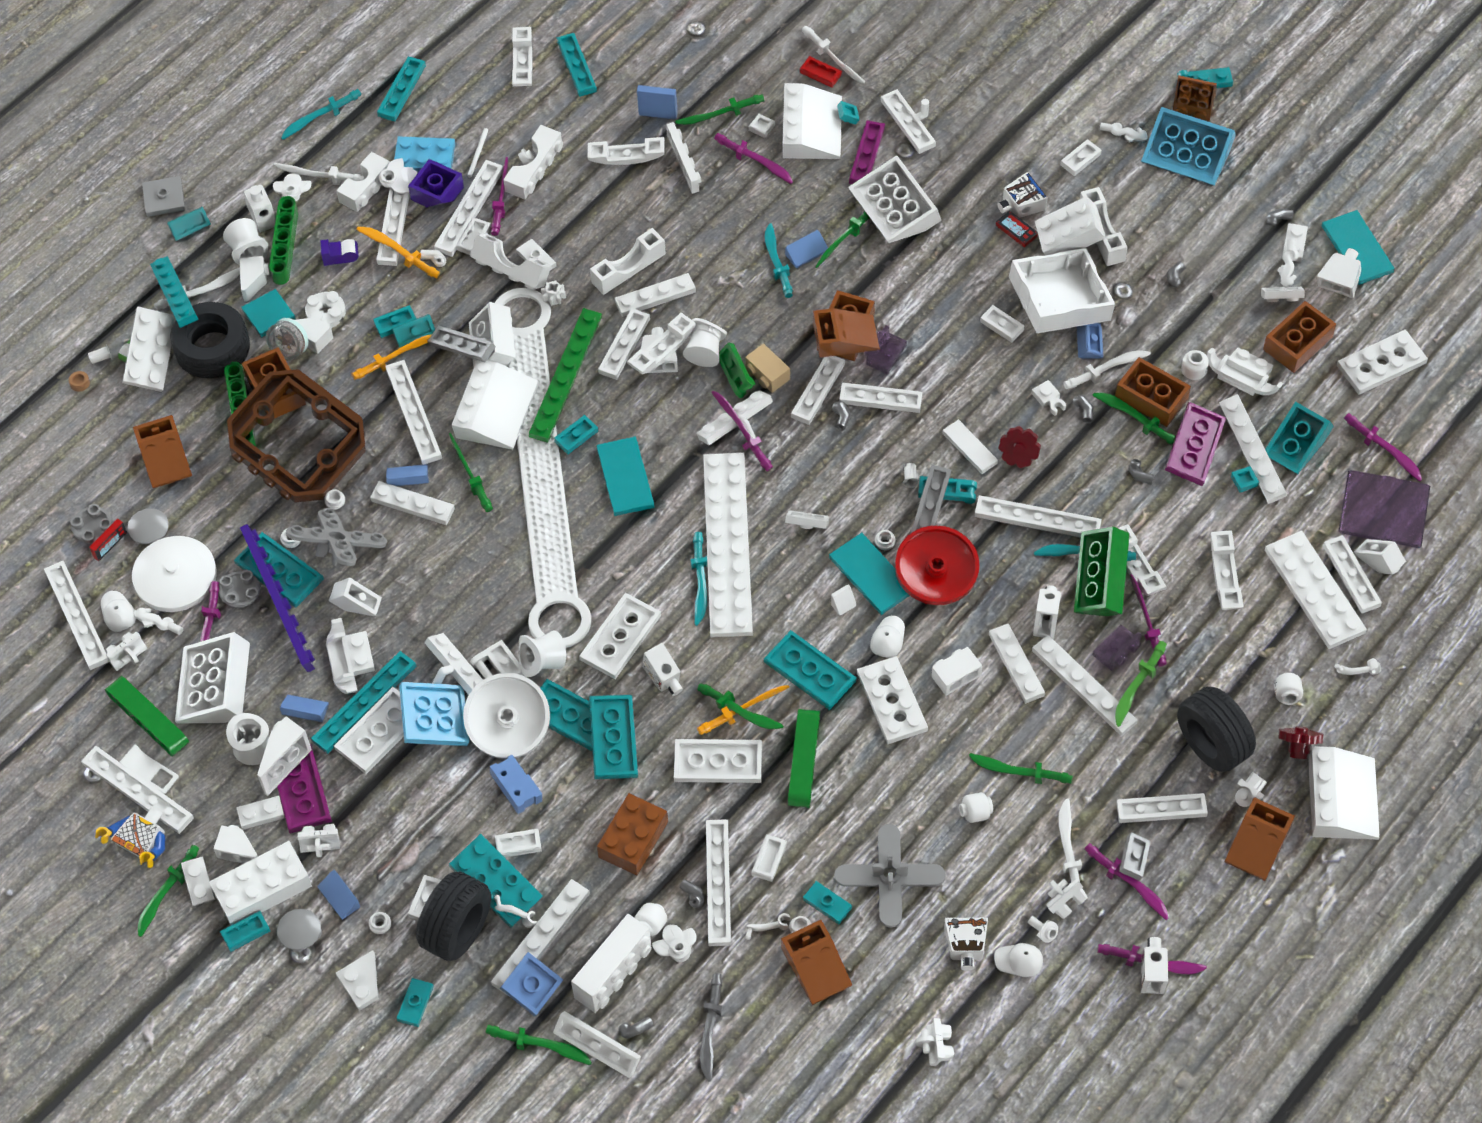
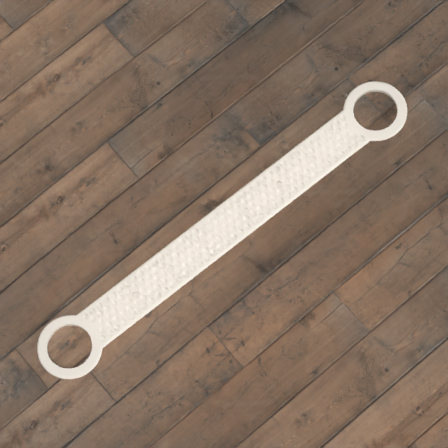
M515 288L503 293L495 301V304L504 306L512 299L527 297L535 300L542 309L540 318L533 325L525 328L512 327L516 356L508 364L509 368L538 380L536 391L517 438L536 604L529 614L528 626L534 639L545 635L538 625V620L543 610L556 603L572 605L581 615V624L574 634L563 638L565 648H568L582 641L589 632L591 613L588 606L578 598L559 446L554 442V437L557 436L556 426L548 443L529 437V431L550 385L543 328L550 320L551 307L549 301L543 302V295L540 292L529 288Z

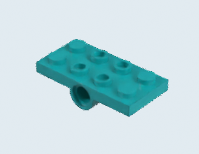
M481 833L448 865L454 872L461 871L488 886L491 892L490 908L510 928L522 917L513 913L496 910L495 906L497 905L494 898L496 895L500 896L501 905H512L525 912H528L543 897Z

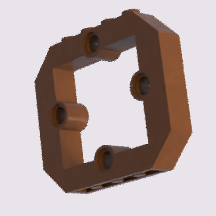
M299 369L269 372L227 419L231 457L237 463L241 464L242 462L248 466V471L254 476H261L267 486L278 489L280 491L279 494L284 499H291L295 503L324 500L326 494L335 488L366 452L362 417ZM288 389H291L311 405L312 414L316 419L326 420L329 418L348 433L334 451L323 449L318 453V469L305 484L281 467L275 456L264 454L245 439L257 424L267 426L273 422V406ZM323 404L327 407L324 410H318L317 406ZM262 410H266L269 412L265 416H261L258 414ZM324 459H331L332 463L325 465L322 461ZM268 464L274 466V468L269 471L264 469V467Z

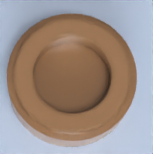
M83 371L72 373L68 380L71 389L77 392L86 390L90 385L89 377Z

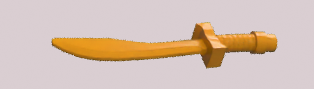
M369 227L356 228L362 234L391 247L405 257L404 265L410 268L412 265H415L427 273L428 276L438 278L440 272L421 261V253L417 250L411 254L378 230Z
M431 335L418 338L386 357H381L379 353L374 355L373 357L376 361L352 372L353 379H361L379 367L383 372L386 371V362L406 351L428 343Z
M789 685L773 688L741 705V707L746 709L760 701L766 700L788 689ZM726 706L721 709L722 715L701 724V726L697 727V730L702 735L711 732L712 729L725 722L732 725L736 722L733 716L737 713L732 710L729 711Z

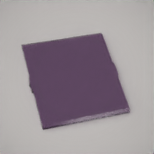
M1350 470L1347 475L1338 532L1373 540L1393 541L1399 545L1421 548L1431 486L1386 475L1381 476Z

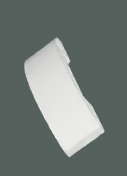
M531 27L513 28L512 85L532 86Z
M664 137L645 138V143L615 146H608L607 141L588 143V160L610 165H629L647 162L664 155L665 139Z
M680 313L668 324V330L644 351L640 349L627 361V364L641 374L650 372L667 360L683 344L695 328L696 323L683 313Z
M1127 524L1119 527L1118 529L1130 533L1128 551L1136 552V560L1127 561L1126 570L1129 575L1132 574L1140 590L1147 596L1165 590L1167 586L1157 571L1154 572L1137 545L1138 539L1130 526Z
M1232 531L1211 532L1213 570L1221 609H1243L1242 593L1238 584L1234 559L1235 548Z

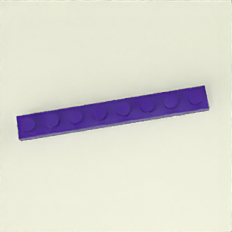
M246 524L240 527L298 658L304 669L310 672L315 669L313 661H315L314 655L304 645L307 643L303 632H298L297 626H299V622L295 615H291L289 609L292 607L287 597L283 598L281 594L284 589L280 581H275L273 575L276 572L272 564H268L265 559L268 557L265 548L259 546L258 541L261 539L256 529L252 530Z

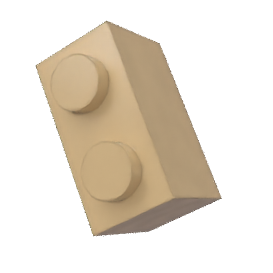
M764 343L745 357V367L748 374L754 375L759 380L760 385L772 393L790 380V368Z

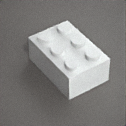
M1088 196L1035 221L1042 251L1046 256L1086 248L1106 238L1097 206Z

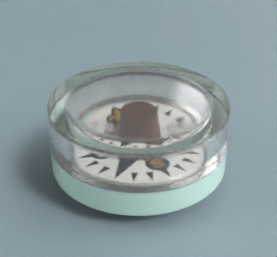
M282 318L267 330L266 341L269 349L273 350L279 347L286 361L294 360L308 347L306 331L293 319Z

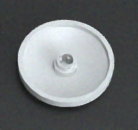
M171 536L153 542L140 553L132 570V582L139 598L149 607L163 612L183 611L199 604L208 596L211 582L216 581L217 576L216 564L210 550L200 541L185 536Z
M500 673L484 679L471 691L464 706V726L472 743L483 753L498 759H508L510 755H513L514 758H519L533 751L544 739L549 728L550 709L543 691L532 680L519 674Z

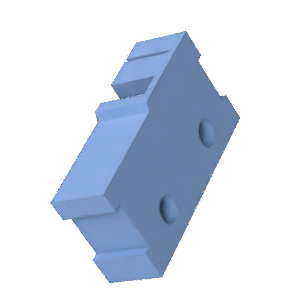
M513 755L508 756L507 760L499 764L495 763L490 766V775L517 814L525 811V808L534 803L542 802L541 791L530 775H526Z

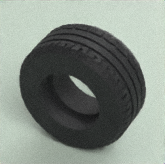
M203 302L193 305L192 307L199 320L181 328L175 320L171 328L170 342L176 360L183 370L199 378L212 379L225 376L224 370L228 364L230 365L232 362L242 364L249 353L250 339L243 317L236 309L224 303ZM217 332L227 335L221 343L213 347L201 348L194 345L201 336L208 333Z
M1203 687L1179 705L1177 719L1183 736L1195 754L1209 767L1220 772H1227L1253 755L1256 747V737L1245 713L1227 693L1216 687Z
M461 871L446 875L434 888L420 914L416 928V939L419 946L446 961L460 958L474 943L487 918L491 905V892L488 886Z

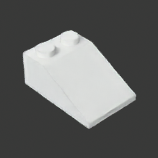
M288 717L274 725L257 774L264 794L267 796L312 750L306 731Z

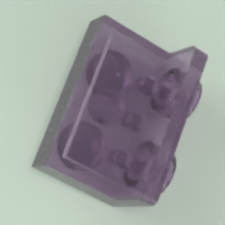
M885 325L882 331L879 330L877 332L880 350L865 352V356H867L866 365L885 374L889 373L907 346L906 340L889 333L890 327Z
M1120 625L1093 651L1092 655L1112 671L1116 666L1121 667L1131 652L1135 653L1139 649L1142 634L1138 632L1134 635L1123 625Z

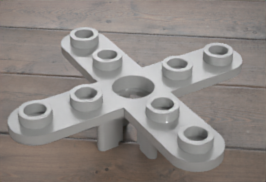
M330 508L318 511L317 518L322 528H304L299 525H293L286 530V536L292 540L319 543L316 552L317 557L327 556V552L333 553L332 564L335 566L337 562L346 566L356 564L357 558L352 546L384 548L387 544V539L380 533L369 534L360 531H345L338 515Z
M892 824L883 825L878 831L879 863L844 864L839 866L834 874L835 881L844 887H879L880 921L889 928L898 926L902 920L901 886H939L944 882L946 876L945 870L937 864L901 863L900 831ZM892 868L896 870L897 874L893 878V872H888V878H886L884 870Z

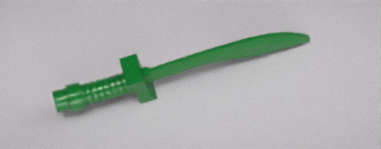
M757 94L738 102L733 97L729 99L730 106L714 112L679 119L675 123L682 125L694 124L730 111H734L737 116L741 114V108L764 102L763 94Z
M865 211L858 219L852 217L849 220L848 230L824 252L815 268H818L848 235L851 234L857 237L860 234V227L870 219Z
M1093 393V397L1115 409L1128 413L1144 425L1142 430L1144 434L1148 435L1152 431L1168 444L1173 445L1176 436L1160 428V420L1158 418L1147 419L1136 409L1111 394Z
M449 433L454 449L470 477L468 481L472 494L478 496L485 512L492 511V503L484 492L482 479L480 476H473L455 438Z
M700 683L697 690L701 694L715 699L720 710L727 706L744 719L765 729H781L784 727L783 724L764 715L742 708L735 703L734 695L730 691L723 695L707 684Z
M973 753L969 754V757L982 768L1007 774L1035 777V783L1042 784V778L1057 780L1064 784H1071L1073 776L1068 773L1042 769V763L1035 762L1036 769L1011 766L994 758Z
M191 845L181 863L195 859L199 848ZM181 863L176 869L172 865L167 869L170 877L143 910L138 922V936L140 938L154 919L166 893L177 880L181 885L186 881Z
M488 1025L485 1033L491 1037L517 1042V1049L524 1050L523 1043L553 1050L568 1059L586 1065L592 1064L589 1057L580 1049L566 1043L526 1035V1028L518 1027L519 1033L503 1030L495 1025Z

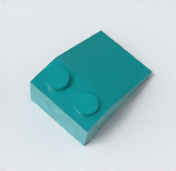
M1295 401L1265 450L1270 459L1299 474L1323 445L1334 425L1331 421Z

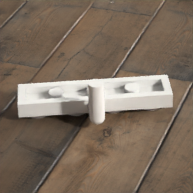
M898 89L881 96V103L919 154L936 147V141L920 121L928 117V99L921 101V112L915 114Z
M761 390L752 393L749 398L737 403L733 408L753 439L756 437L747 419L773 402L771 396ZM723 413L712 423L703 426L696 434L699 440L710 445L737 427V424L727 413Z
M444 633L427 637L425 644L444 665V667L439 669L432 684H441L445 676L451 674L469 695L474 687L483 679Z

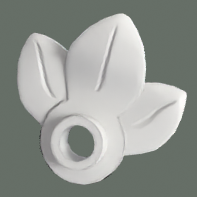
M402 158L395 159L389 163L387 169L380 173L379 181L384 187H391L396 193L405 194L409 193L408 185L418 172L405 168Z
M296 173L288 174L284 181L273 183V189L276 193L282 194V197L291 196L295 201L299 200L301 193L311 188V181H302L300 175Z
M667 925L663 929V939L652 943V947L658 955L670 956L677 962H684L690 957L691 946L696 942V933L693 928L682 931L677 925Z

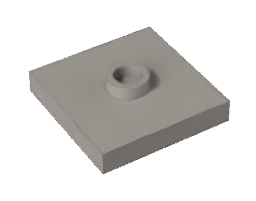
M181 176L142 182L147 217L186 210Z

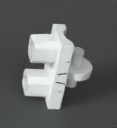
M128 632L122 637V642L119 645H110L105 651L111 665L118 671L130 661L134 664L138 663L137 656L148 648L142 641L139 633L135 632L132 634Z
M1254 772L1250 774L1246 781L1240 779L1237 784L1243 788L1236 792V802L1242 807H1249L1254 797L1261 800L1264 797L1261 790L1267 782Z
M326 824L323 830L315 831V828L312 826H305L302 832H298L297 837L301 853L316 851V856L319 858L322 857V851L340 849L338 830L334 824Z
M1076 878L1068 886H1066L1068 882L1065 879L1059 884L1052 880L1050 884L1054 888L1047 894L1053 899L1046 906L1053 914L1056 913L1065 919L1072 912L1066 905L1070 898H1073L1080 905L1088 897L1082 889V884Z
M934 1018L933 1023L926 1026V1030H921V1037L915 1040L916 1046L923 1047V1053H929L930 1066H937L941 1061H949L954 1057L953 1047L943 1045V1040L951 1038V1026L941 1024V1019Z

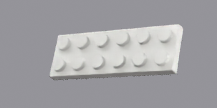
M1303 531L1265 546L1266 554L1328 649L1366 633V627Z

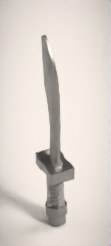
M720 973L713 974L710 1003L706 1001L704 1003V1012H708L700 1050V1064L708 1082L712 1081L713 1072L712 1032L716 1014L722 1016L723 1011L722 1005H719L723 981L721 979L722 974Z

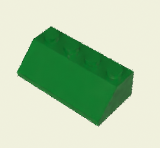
M1113 526L1081 532L1074 613L1097 616L1122 614L1130 533Z

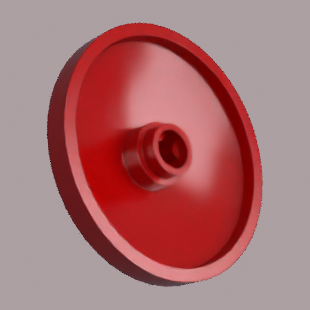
M938 525L926 526L909 534L900 544L895 559V572L902 588L914 599L930 605H947L965 597L977 581L980 566L978 553L972 542L965 535L950 527Z

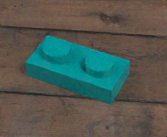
M408 305L374 318L373 322L380 337L383 338L394 334L392 331L393 327L417 318L411 306Z
M427 314L393 327L392 331L398 347H403L418 338L432 335L435 327L431 316Z
M583 415L554 437V442L568 455L598 432V427L586 415Z

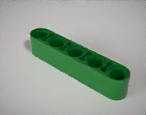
M291 196L282 197L277 207L269 269L273 282L278 285L287 283L291 273L298 221L296 202Z
M238 362L228 364L224 370L231 415L248 397L246 378L243 368ZM253 428L245 439L256 447Z
M120 676L104 689L110 699L170 756H174L189 743L184 733L123 676Z
M798 709L788 806L810 808L820 711Z

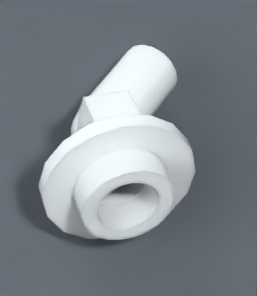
M1032 915L1027 922L1039 931L1037 936L1045 943L1053 941L1058 934V926L1053 921L1047 920L1043 924Z

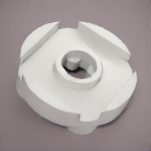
M330 291L309 296L305 312L307 318L316 317L321 321L328 322L331 327H335L340 323L339 320L342 317L344 318L346 308L343 299L338 296V293ZM323 308H330L327 313H324L322 310Z

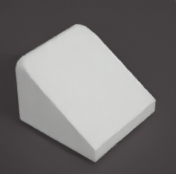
M849 584L831 594V606L838 615H843L856 607V601Z

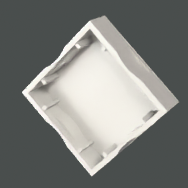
M1086 248L1059 252L1049 256H1034L1012 260L1009 279L1036 333L1111 321L1115 303L1106 285L1098 276L1096 266Z

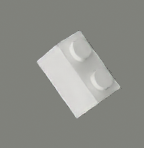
M969 647L956 650L949 658L937 661L932 667V678L945 696L980 677L982 673V664Z

